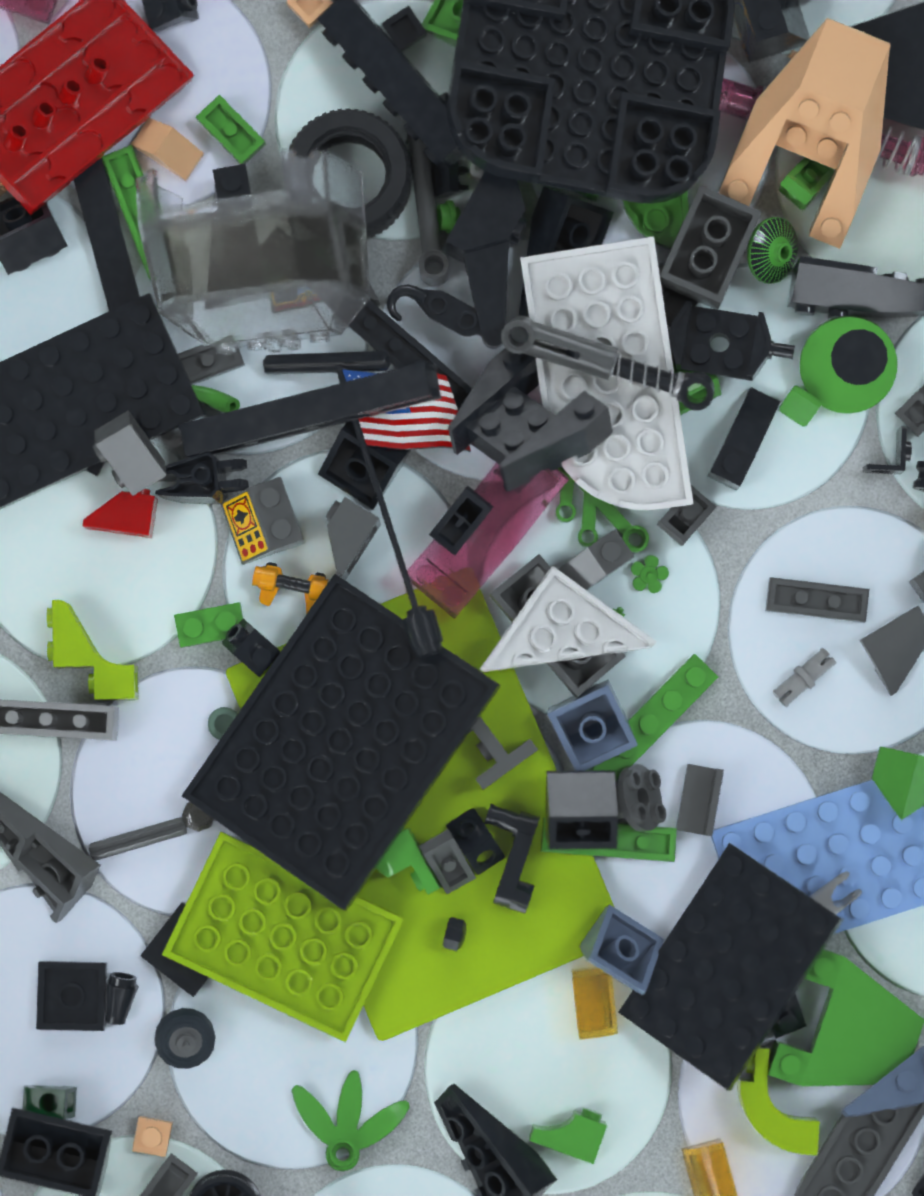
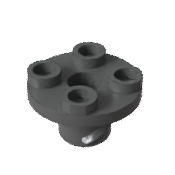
M634 764L625 767L618 779L616 787L618 819L625 818L632 828L640 832L653 830L659 823L666 820L667 813L662 804L660 791L661 778L656 770H649L641 764Z

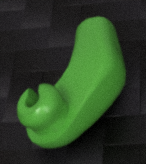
M192 385L199 401L219 412L226 413L240 408L239 400L226 393L204 386Z

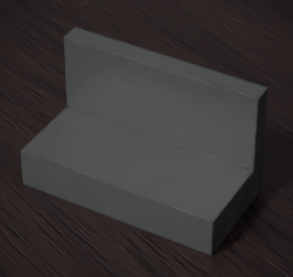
M687 764L676 830L706 836L713 835L724 773L723 769Z

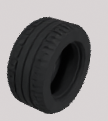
M341 108L337 109L338 111L331 110L329 113L325 112L321 116L315 117L313 121L310 120L296 134L297 136L292 140V145H290L286 155L285 182L290 201L296 213H298V216L306 225H309V228L333 240L339 239V241L345 240L347 242L355 240L356 242L383 233V230H387L400 217L410 197L412 169L407 147L402 137L400 138V134L394 130L392 125L389 126L387 121L382 120L379 116H375L374 113H367L365 110L359 111V109L351 110L350 108L342 110ZM344 143L362 144L374 151L384 163L386 171L385 182L378 195L367 204L351 209L335 207L322 200L312 185L313 168L320 156L331 147Z

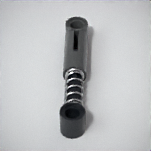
M519 315L513 317L507 322L501 333L504 347L512 353H524L608 380L609 376L611 378L615 375L617 380L624 378L630 380V384L637 382L643 384L644 388L647 386L656 388L657 393L661 390L668 392L670 397L677 398V401L682 402L690 410H703L713 400L715 389L713 380L703 372H685V374L679 372L675 374L673 369L670 371L662 370L660 365L653 367L647 365V361L640 363L634 361V357L630 359L622 357L621 353L617 352L618 348L534 322L527 316ZM517 326L524 328L528 333V340L522 343L515 341L511 336V329ZM536 339H537V340H540V341H543V342H547V343L556 345V346H559V347H562V348H565V349H568V350H564V349H561V348H558V347H555V346H552V345H549V344H546V343H542V342L536 341ZM692 384H701L706 388L707 394L703 398L695 399L689 395L688 388Z

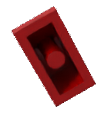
M144 489L133 496L130 492L121 491L84 518L82 526L89 530L152 538L158 499L150 495V489Z

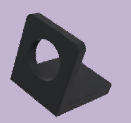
M901 426L897 429L896 464H866L863 467L862 473L900 475L905 471L906 461L910 462L912 454L911 441H906L907 426Z
M471 808L447 824V829H449L460 850L477 875L505 858L504 853L474 808ZM487 850L493 851L492 856L488 860L477 862V858L481 853Z

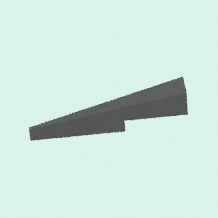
M0 792V846L18 871L23 870L36 886L32 892L37 898L43 897L53 910V913L50 915L51 919L58 923L91 888L101 865Z

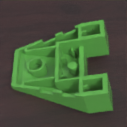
M824 949L805 977L806 980L830 988L810 1049L808 1051L775 1039L769 1056L768 1075L801 1087L874 1085L914 1054L924 1019L846 957Z

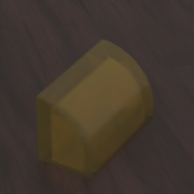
M598 967L571 969L579 1040L618 1034L612 976Z
M720 1138L681 1148L694 1196H738L724 1143Z

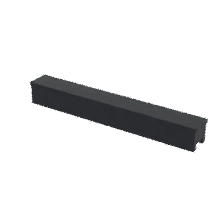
M421 362L179 424L178 427L181 430L185 456L192 457L206 452H210L215 456L442 399L436 370H438L437 365Z

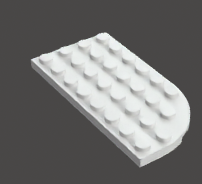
M654 236L520 258L529 318L534 322L618 348L617 352L621 353L622 357L628 359L634 357V361L640 363L647 361V365L653 367L660 365L662 370L670 371L673 369L674 371ZM536 339V341H539V342H542V343H546V344H549V345H552V346H555V347H558V348H561V349H564V350H568V349H565V348H562V347H559V346H556V345H553V344H550V343H547V342H543V341H540V340H537V339ZM536 358L542 406L555 415L558 414L583 391H586L609 407L613 433L589 454L581 458L575 455L561 462L563 468L575 483L600 500L632 510H657L694 504L677 398L670 397L668 392L662 390L657 393L656 388L649 386L644 388L643 384L637 382L630 384V380L624 378L617 380L615 375L611 378L609 376V379L605 380Z

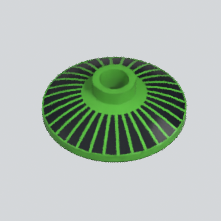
M770 217L763 220L754 229L748 243L747 260L751 273L760 282L767 284L778 283L791 272L798 253V239L793 226L783 218Z

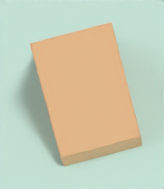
M152 118L146 120L130 144L184 181H187L204 155L200 149L176 129Z

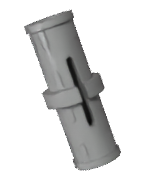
M822 647L802 667L797 666L793 669L794 674L777 689H774L772 691L776 698H781L779 701L787 708L807 688L812 689L816 685L815 681L832 666L836 665V661L833 657H828L830 655L829 652Z

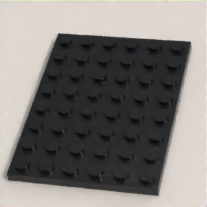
M334 574L181 796L347 912L501 686L445 647H443V651L418 659L416 652L411 651L402 618Z

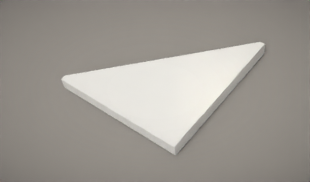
M552 565L480 670L488 672L649 649L655 646L657 641Z

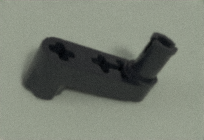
M490 804L484 824L512 832V836L515 837L493 903L525 914L535 885L519 879L540 817L524 811L516 813Z

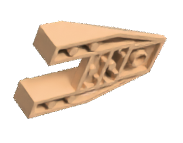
M827 17L756 99L718 193L750 206L775 145L833 168L835 171L810 226L809 237L840 249L881 150L890 43Z

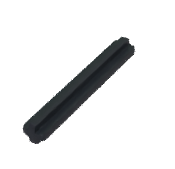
M387 351L267 355L263 359L264 372L268 375L333 373V367L337 364H342L345 366V370L387 371L391 365L390 354Z

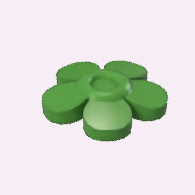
M648 555L644 559L645 566L639 561L632 564L630 570L634 575L638 576L634 578L632 585L638 591L644 590L647 586L651 593H657L662 589V584L659 580L667 579L669 571L665 566H658L659 560L656 556Z

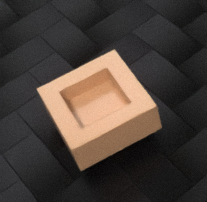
M331 0L286 1L287 6L309 28L333 5Z
M139 1116L132 1151L166 1157L173 1122Z

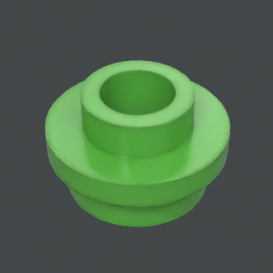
M446 200L444 204H438L436 209L439 231H446L447 234H450L461 212L458 206L455 207L452 200Z

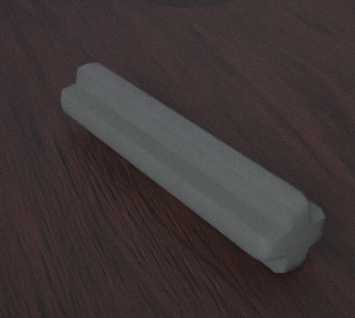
M179 817L89 844V852L92 859L96 861L187 834L186 822L184 818Z

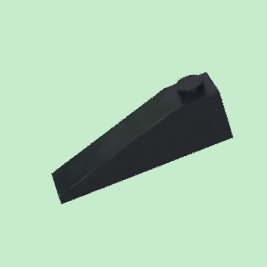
M543 186L531 220L527 256L602 245L614 212ZM523 280L519 315L529 317Z
M456 1084L450 1085L434 1102L450 1139L458 1142L465 1159L461 1160L465 1171L471 1170L478 1185V1188L474 1190L476 1196H542L558 1180L532 1147Z

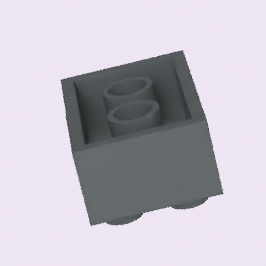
M700 185L661 271V286L718 310L762 212Z

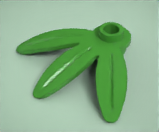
M352 1070L342 1087L337 1108V1126H334L324 1107L311 1093L300 1085L292 1088L294 1103L301 1118L314 1135L328 1145L326 1160L330 1167L341 1172L354 1168L359 1160V1150L365 1149L389 1135L400 1124L410 1108L409 1102L406 1100L396 1102L373 1115L357 1130L362 1109V1084L358 1071ZM346 1149L349 1152L348 1159L344 1161L339 1160L336 1157L337 1151Z

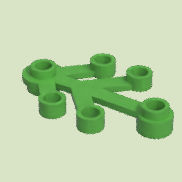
M560 467L553 470L554 475L561 480L560 504L557 506L555 513L559 521L568 523L574 519L576 509L572 505L575 481ZM576 483L584 492L582 529L578 534L580 545L588 548L598 540V533L595 530L597 507L619 531L623 541L632 553H639L646 548L649 543V535L643 527L638 525L632 526L614 505L594 497ZM567 506L572 510V515L569 518L561 517L559 510L562 507ZM585 531L592 532L594 535L593 542L585 543L581 537L582 533ZM631 534H638L640 536L641 543L638 546H633L629 543V536Z

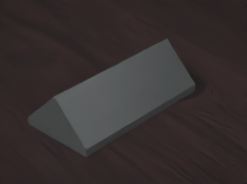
M538 554L490 593L489 596L508 619L513 622L551 567ZM621 652L546 664L573 696L577 698L626 656Z

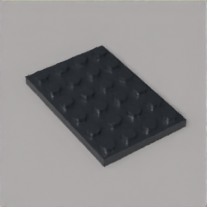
M729 843L659 949V955L646 993L641 995L632 990L618 1013L724 1089L731 1091L844 919Z

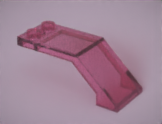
M495 463L475 489V492L494 506V508L455 556L436 540H433L407 570L411 584L455 619L515 549L569 481V478L558 469L551 472L549 469H546L531 476L530 482L507 492L504 490L499 464Z

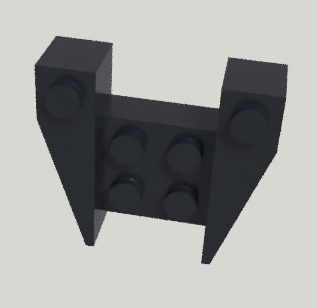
M504 348L489 361L450 423L448 430L453 451L456 455L460 454L471 444L499 464L504 490L509 492L530 482V477L546 469H549L551 472L562 467L561 462L575 455L581 458L589 454L610 436L613 431L609 407L586 391L579 394L556 415L530 398L528 394L539 386L536 357L524 353H512Z

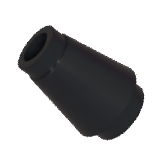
M122 972L110 973L109 980L105 981L106 1022L116 1025L126 1023V1018L139 988L136 984V976Z

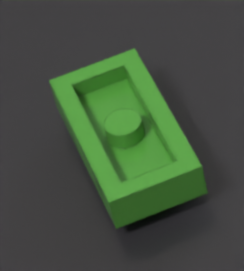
M220 94L196 116L197 121L240 165L246 164L266 145L265 140Z
M241 603L175 614L180 648L224 640L228 630L244 619Z

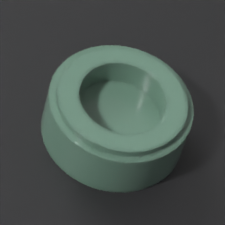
M228 707L214 710L208 719V729L211 735L220 740L238 713Z

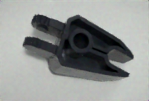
M210 452L170 463L166 465L167 476L159 481H176V483L171 487L155 490V494L165 500L178 503L222 504L228 497L227 493L249 488V482L246 479L226 481V473L246 469L247 460L230 459L220 461Z

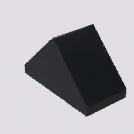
M467 486L430 532L429 536L455 556L485 520L494 506Z

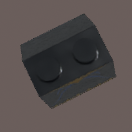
M734 0V20L748 63L802 47L810 38L798 0Z

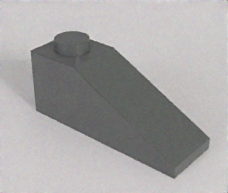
M614 529L562 565L558 570L588 590L631 561L634 555L617 530Z

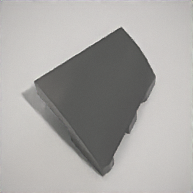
M919 606L910 609L859 640L890 696L897 693L924 650V614Z

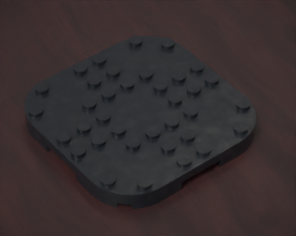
M463 0L446 107L447 122L451 136L459 150L471 163L495 176L644 204L661 203L677 198L692 188L709 166L715 152L721 115L719 105L726 54L730 48L734 21V0Z

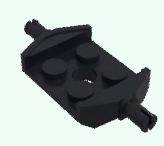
M687 301L671 322V325L668 324L667 326L672 359L675 368L678 370L703 372L710 375L753 381L766 361L772 358V355L793 360L795 345L774 343L771 340L764 312H758V316L692 306V301ZM716 337H723L728 341L729 347L723 352H716L710 347V342Z

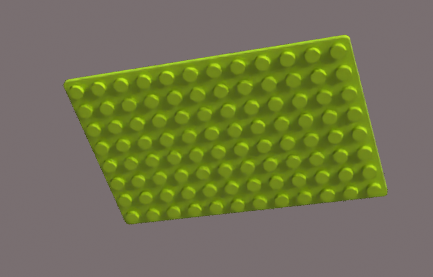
M469 568L462 569L415 589L414 593L418 606H426L427 610L435 611L444 642L441 643L443 647L501 686L480 717L507 754L513 752L529 739H531L538 750L483 790L475 779L495 765L496 761L493 758L489 761L484 758L476 746L481 741L474 731L470 732L403 830L411 828L419 845L446 831L448 823L471 808H474L482 821L485 822L490 804L516 813L524 811L538 816L540 819L519 879L535 886L525 914L493 903L515 837L512 836V832L489 824H485V826L504 853L505 858L479 875L476 874L466 859L476 879L449 894H446L443 887L427 895L425 889L419 891L410 873L415 871L412 865L389 878L380 873L376 868L358 894V897L404 918L363 1005L375 1035L380 1041L388 1040L583 957L584 955L579 945L605 907L611 905L615 908L593 856L540 852L543 818H545L546 771H557L514 668L488 672L480 670L501 637L476 577ZM407 593L381 603L382 606L402 619L408 617L406 611L412 609ZM286 644L281 645V646H279V647H277V648H278L280 651H282V649L284 648V646H285ZM242 662L226 670L227 679L240 710L271 665L260 677ZM487 850L481 853L477 858V862L488 860L492 856L493 851ZM451 917L465 920L467 928L464 943L457 951L443 948L444 946H442L448 920Z

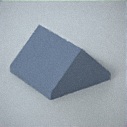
M608 905L579 947L588 962L643 995L646 993L659 955L658 951L664 939L613 906Z

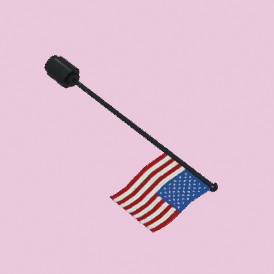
M337 364L333 367V373H337L340 383L377 374L345 370L346 368L342 364ZM438 373L437 378L442 399L352 421L412 609L406 611L408 617L402 619V623L411 651L416 652L418 659L443 651L441 643L444 642L435 611L427 610L426 606H418L368 447L394 450L453 449L448 427L457 414L458 409L447 376ZM470 446L465 448L464 451L471 452Z

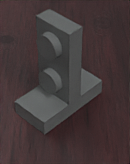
M479 717L470 731H474L481 741L476 746L487 761L492 758L496 761L495 765L475 779L483 790L538 750L531 739H529L513 752L507 754L481 717Z

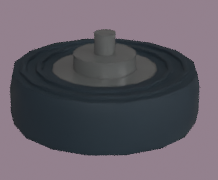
M181 1008L171 1011L161 1019L156 1027L154 1042L158 1055L166 1064L175 1068L189 1069L199 1066L209 1058L214 1050L216 1036L212 1022L204 1013L196 1009Z

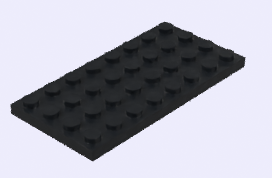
M147 293L0 362V510L103 463L93 449L95 444L94 431L128 410L149 440L178 428L179 424L194 421L205 415L152 294Z

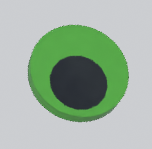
M840 316L822 323L809 335L801 351L800 373L807 392L822 401L821 406L839 413L862 412L878 404L892 388L897 374V355L887 333L874 322L858 316Z

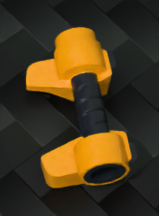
M268 562L266 566L255 567L252 585L261 589L259 601L266 606L271 605L280 588L305 593L307 614L327 586L329 579H326L325 574L319 572L315 575L311 574L308 580L283 575L282 569L277 567L276 563Z

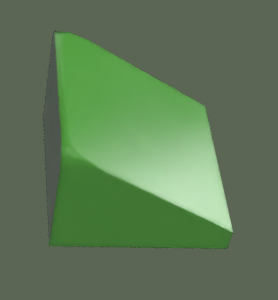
M794 385L780 405L779 411L805 427L821 407L822 401L799 386Z

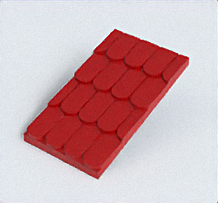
M80 0L0 66V183L32 215L66 188L72 180L103 157L109 149L150 118L151 114L183 90L191 82L194 74L125 0Z

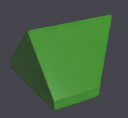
M879 746L871 779L902 821L924 806V756Z

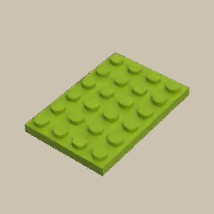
M221 831L162 955L346 1043L404 918L358 896L347 912L343 911L253 846Z

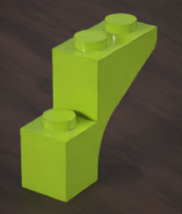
M52 600V608H47L46 619L47 627L52 628L53 641H48L47 657L48 661H53V667L58 669L94 668V673L88 675L89 694H94V700H139L138 666L114 664L103 658L94 646L72 606L63 600Z

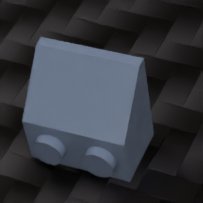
M609 679L587 689L577 698L572 696L548 708L547 715L575 771H585L638 746L625 712Z

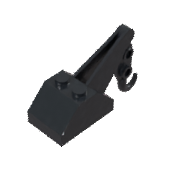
M485 171L446 240V254L465 265L474 307L444 291L421 289L417 286L406 284L396 287L388 296L387 310L392 318L396 321L402 320V316L396 310V302L399 298L407 296L416 301L428 318L463 337L479 335L484 345L490 349H497L503 345L501 333L506 325L509 248L512 243L519 244L527 229L525 226L528 222L524 219L526 208L517 180L495 176Z

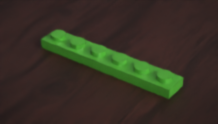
M693 654L628 720L638 746L585 771L614 770L615 782H617L622 770L627 766L633 765L708 689L718 676L696 654Z

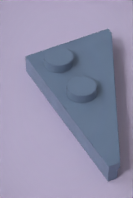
M924 1046L841 1111L845 1117L863 1116L871 1112L901 1109L924 1103Z

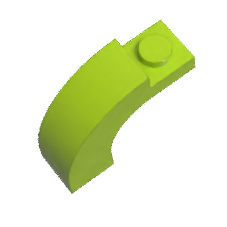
M760 1046L745 1068V1073L751 1074L750 1079L739 1078L737 1081L738 1097L744 1114L759 1134L776 1147L796 1154L818 1156L820 1121L816 1117L788 1115L775 1108L770 1100L767 1088L769 1048L767 1046Z

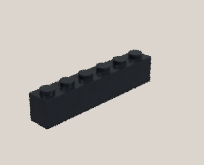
M337 0L318 18V21L325 28L321 32L323 36L334 47L339 44L345 51L342 55L343 59L354 70L358 67L365 74L362 81L373 93L376 94L380 91L386 98L382 104L394 117L400 115L405 120L406 124L402 126L404 130L415 141L420 138L427 147L423 151L436 165L441 162L451 168L464 155L455 144L448 127L447 103L357 0Z

